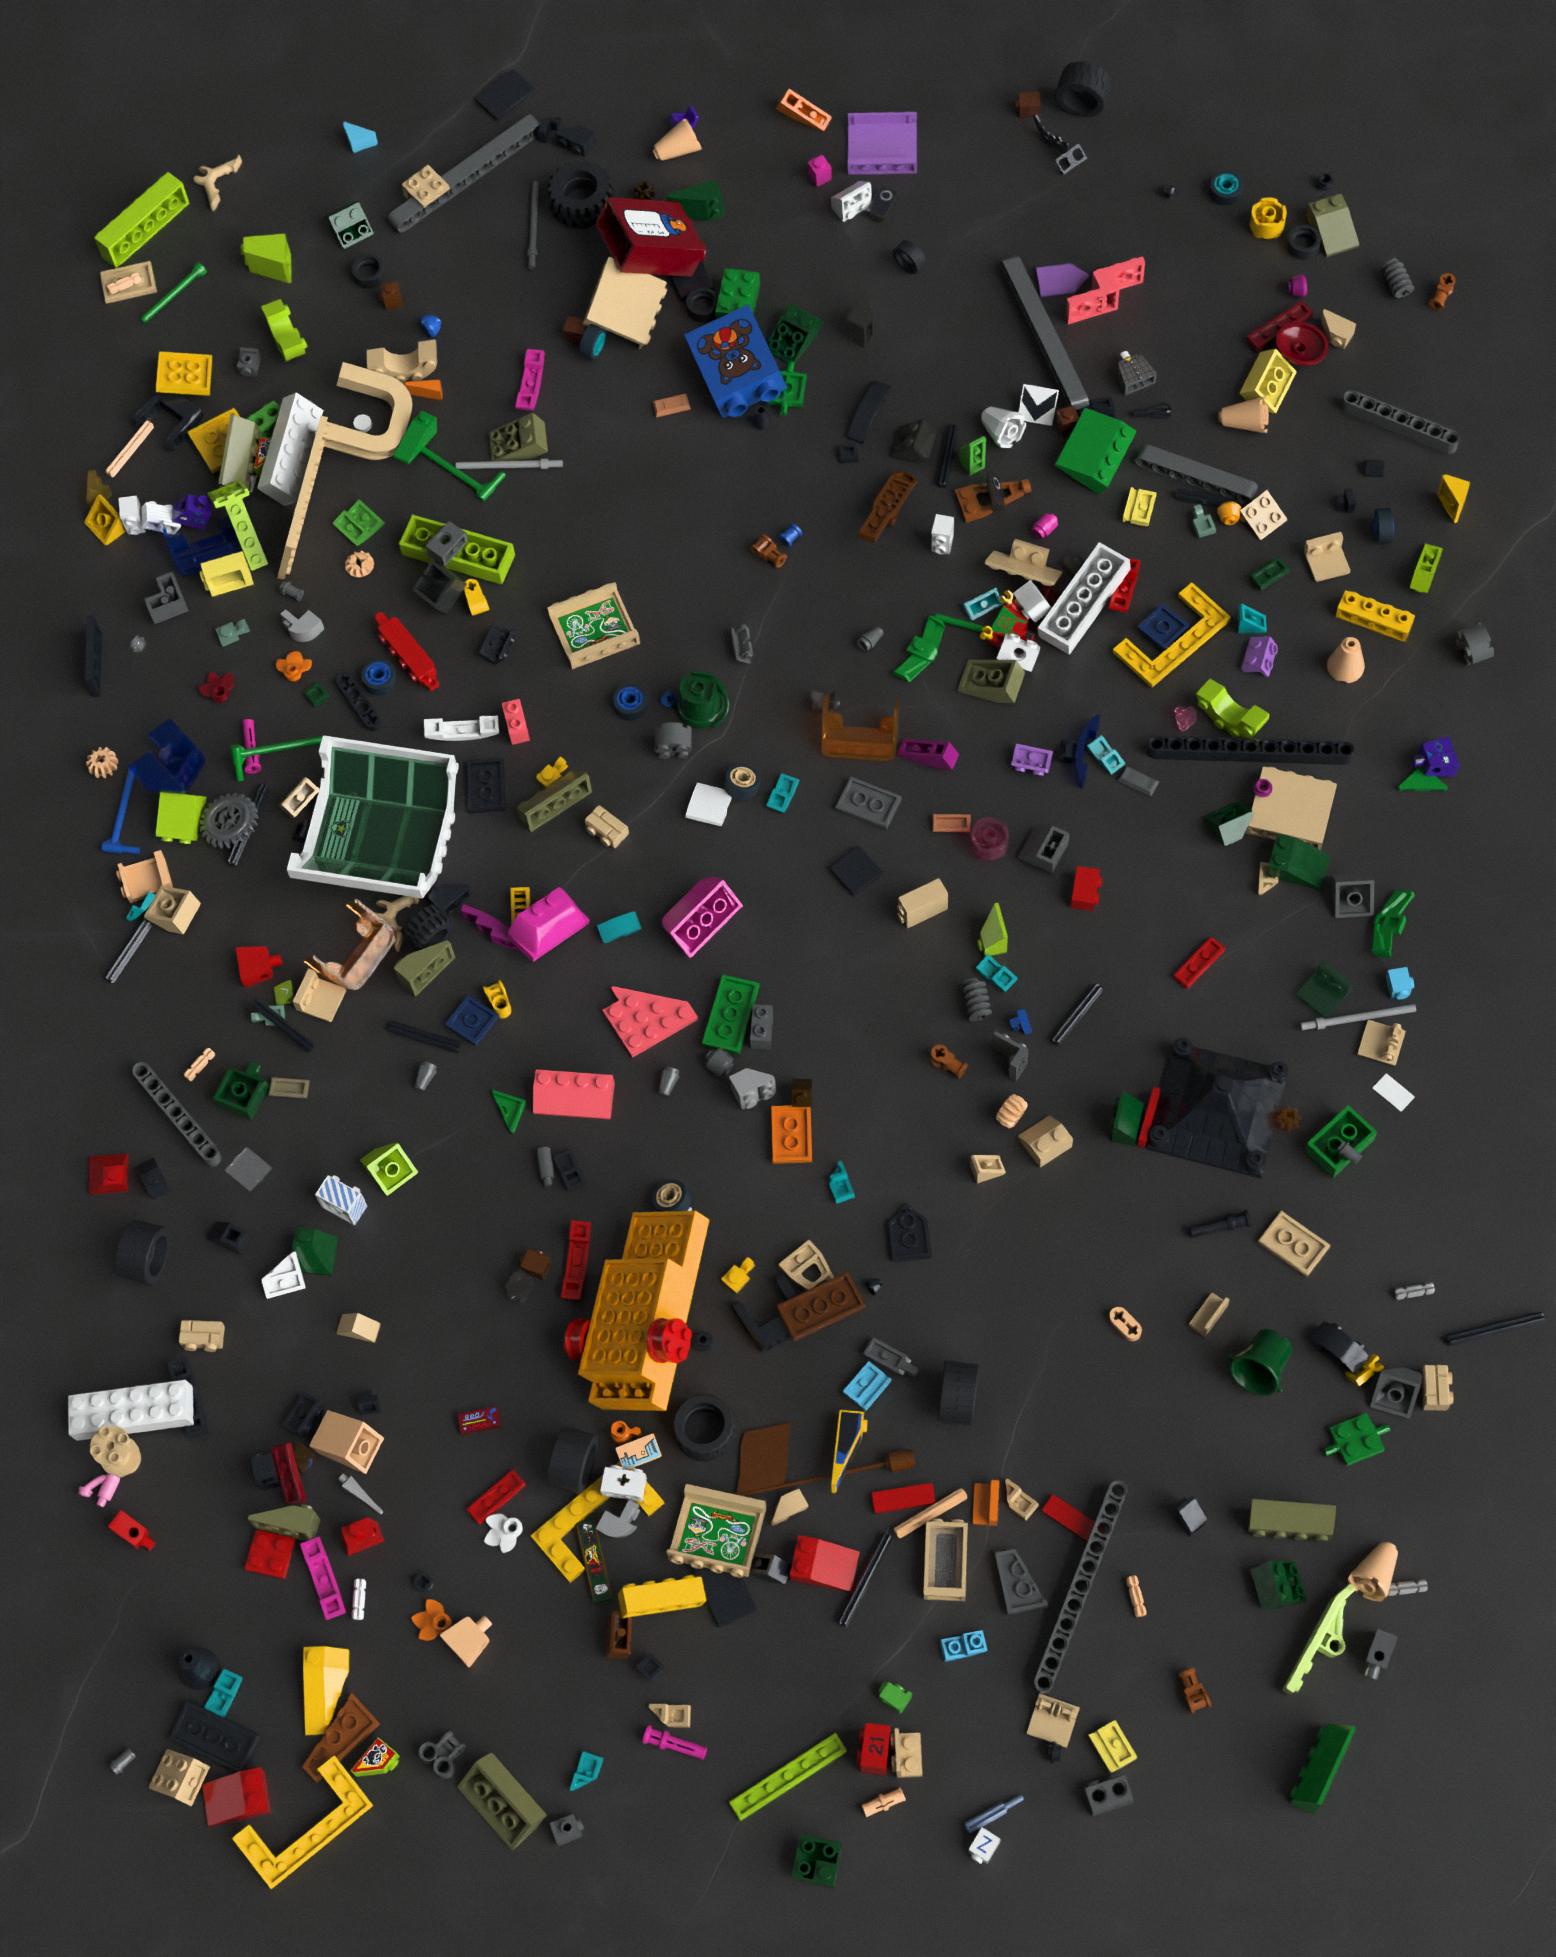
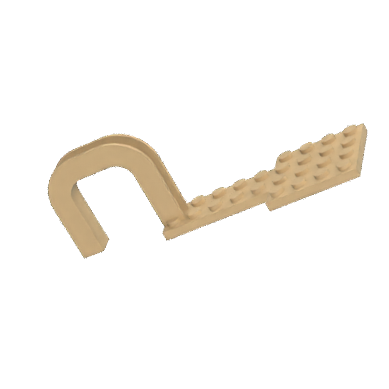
M345 362L342 363L337 386L387 401L392 408L390 424L384 434L374 436L327 422L328 417H320L283 553L278 579H285V575L290 574L323 448H331L369 460H382L394 455L407 431L412 412L411 395L408 389L396 378Z

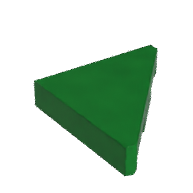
M1420 766L1398 786L1397 790H1442L1445 792L1448 786L1436 776H1426L1422 766Z
M492 1090V1094L508 1129L514 1135L527 1102L524 1099Z

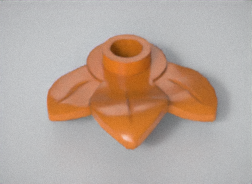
M299 651L290 652L286 659H277L276 661L277 670L284 673V676L289 681L299 680L302 672L308 671L312 666V660H303L302 654Z
M432 1599L426 1600V1611L412 1616L414 1624L421 1629L418 1638L424 1641L433 1640L438 1634H442L452 1627V1620L444 1613L443 1605ZM440 1621H445L444 1627L438 1626Z

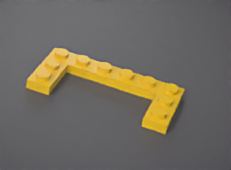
M1192 582L1179 593L1178 597L1202 619L1155 660L1151 661L1127 638L1113 649V653L1151 688L1231 621V617Z
M620 1461L617 1464H615L616 1466L622 1467ZM603 1475L531 1535V1538L569 1583L586 1569L563 1543L561 1538L570 1532L577 1523L583 1521L610 1498L602 1496L600 1491ZM624 1479V1481L620 1483L621 1486H624V1484L628 1482L627 1479ZM646 1481L643 1502H636L650 1516L665 1503Z
M335 1755L320 1766L318 1771L343 1803L275 1858L250 1824L232 1838L271 1889L373 1806Z

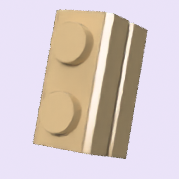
M305 777L278 806L291 818H294L320 789Z
M600 805L585 819L586 831L592 836L597 835L600 841L607 847L610 845L616 848L629 834L628 826Z
M181 1321L179 1343L185 1350L196 1351L197 1348H204L205 1351L215 1352L216 1349L223 1348L225 1326L222 1321Z
M1424 1365L1421 1369V1373H1423V1410H1448L1450 1404H1453V1392H1449V1384H1452V1372H1448L1447 1365Z

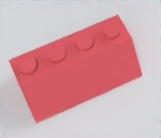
M536 1070L533 1086V1114L610 1120L615 1086L613 1075Z

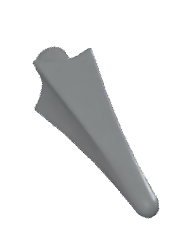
M342 1474L338 1480L343 1484L344 1490L365 1502L377 1513H383L382 1509L371 1500L352 1476L348 1478L345 1474Z

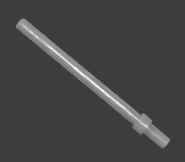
M548 458L535 461L456 462L457 469H549V467H563V460H549Z
M1412 1004L1326 1019L1320 1017L1315 1018L1314 1021L1302 1022L1300 1027L1301 1030L1325 1029L1326 1026L1416 1012V1006Z

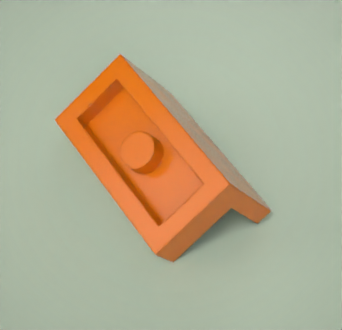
M991 1480V1484L976 1483L974 1485L973 1524L997 1526L999 1480Z

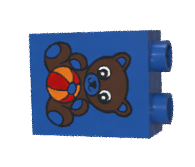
M749 304L685 334V338L722 418L740 416L748 410V406L761 400L764 402L772 401L780 395L782 390L787 388Z

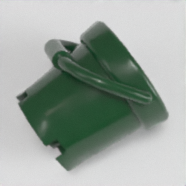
M693 671L688 677H683L680 683V696L677 700V713L680 720L686 725L695 729H705L711 726L716 728L725 719L730 708V698L727 694V689L718 677L704 671Z
M1261 1329L1243 1351L1235 1354V1356L1229 1354L1228 1359L1231 1360L1229 1368L1235 1382L1244 1390L1259 1396H1269L1276 1391L1282 1393L1283 1388L1280 1387L1281 1374L1293 1352L1292 1345L1285 1336L1281 1339L1277 1336V1331Z

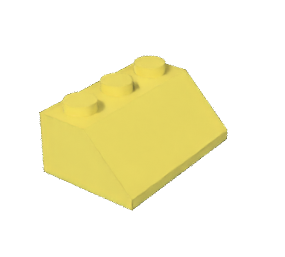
M1277 349L1260 352L1240 391V395L1246 401L1266 396L1267 400H1264V404H1268V412L1274 414L1277 412L1296 374V370L1282 357Z

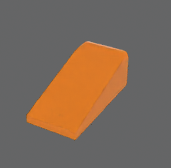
M440 380L405 382V387L410 395L442 400Z

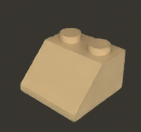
M161 886L144 917L169 932L184 934L201 903L191 891Z
M1050 1115L1017 1136L1040 1168L1070 1149L1073 1144V1138L1062 1123Z

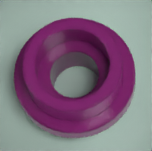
M1267 779L1256 781L1253 787L1254 793L1259 797L1269 796L1273 789L1272 784ZM1264 787L1266 790L1262 791L1259 788Z

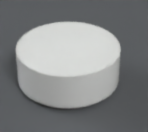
M359 415L354 419L353 424L356 431L366 433L371 429L372 422L369 416Z

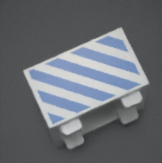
M328 1175L315 1194L323 1209L354 1226L367 1207L360 1189L357 1187L352 1189L341 1183L340 1178L335 1175L333 1177Z

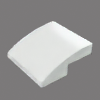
M697 783L686 812V818L722 826L732 797L725 789Z

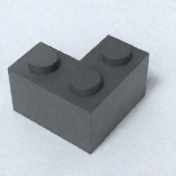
M170 572L157 577L156 580L161 593L144 599L154 624L188 612L174 573Z

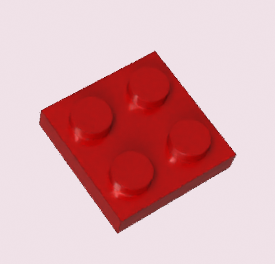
M256 1530L244 1568L245 1571L285 1580L296 1539Z

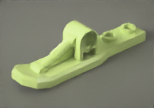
M1347 1585L1327 1604L1282 1689L1288 1695L1294 1693V1691L1298 1692L1303 1684L1301 1678L1304 1673L1307 1674L1313 1665L1310 1661L1316 1650L1330 1658L1342 1654L1345 1650V1642L1342 1637L1343 1607L1346 1605L1345 1599L1355 1591L1354 1585ZM1330 1642L1337 1644V1652H1333L1330 1649Z

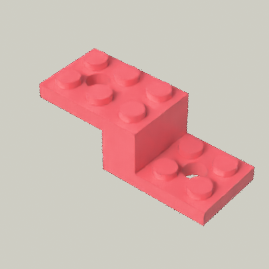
M1143 256L1093 271L1092 289L1087 293L1067 298V323H1075L1117 310L1119 290L1143 283L1145 268Z

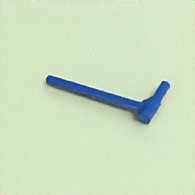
M134 765L129 766L111 839L102 843V852L138 855L141 852L140 847L125 846L118 840L137 768Z

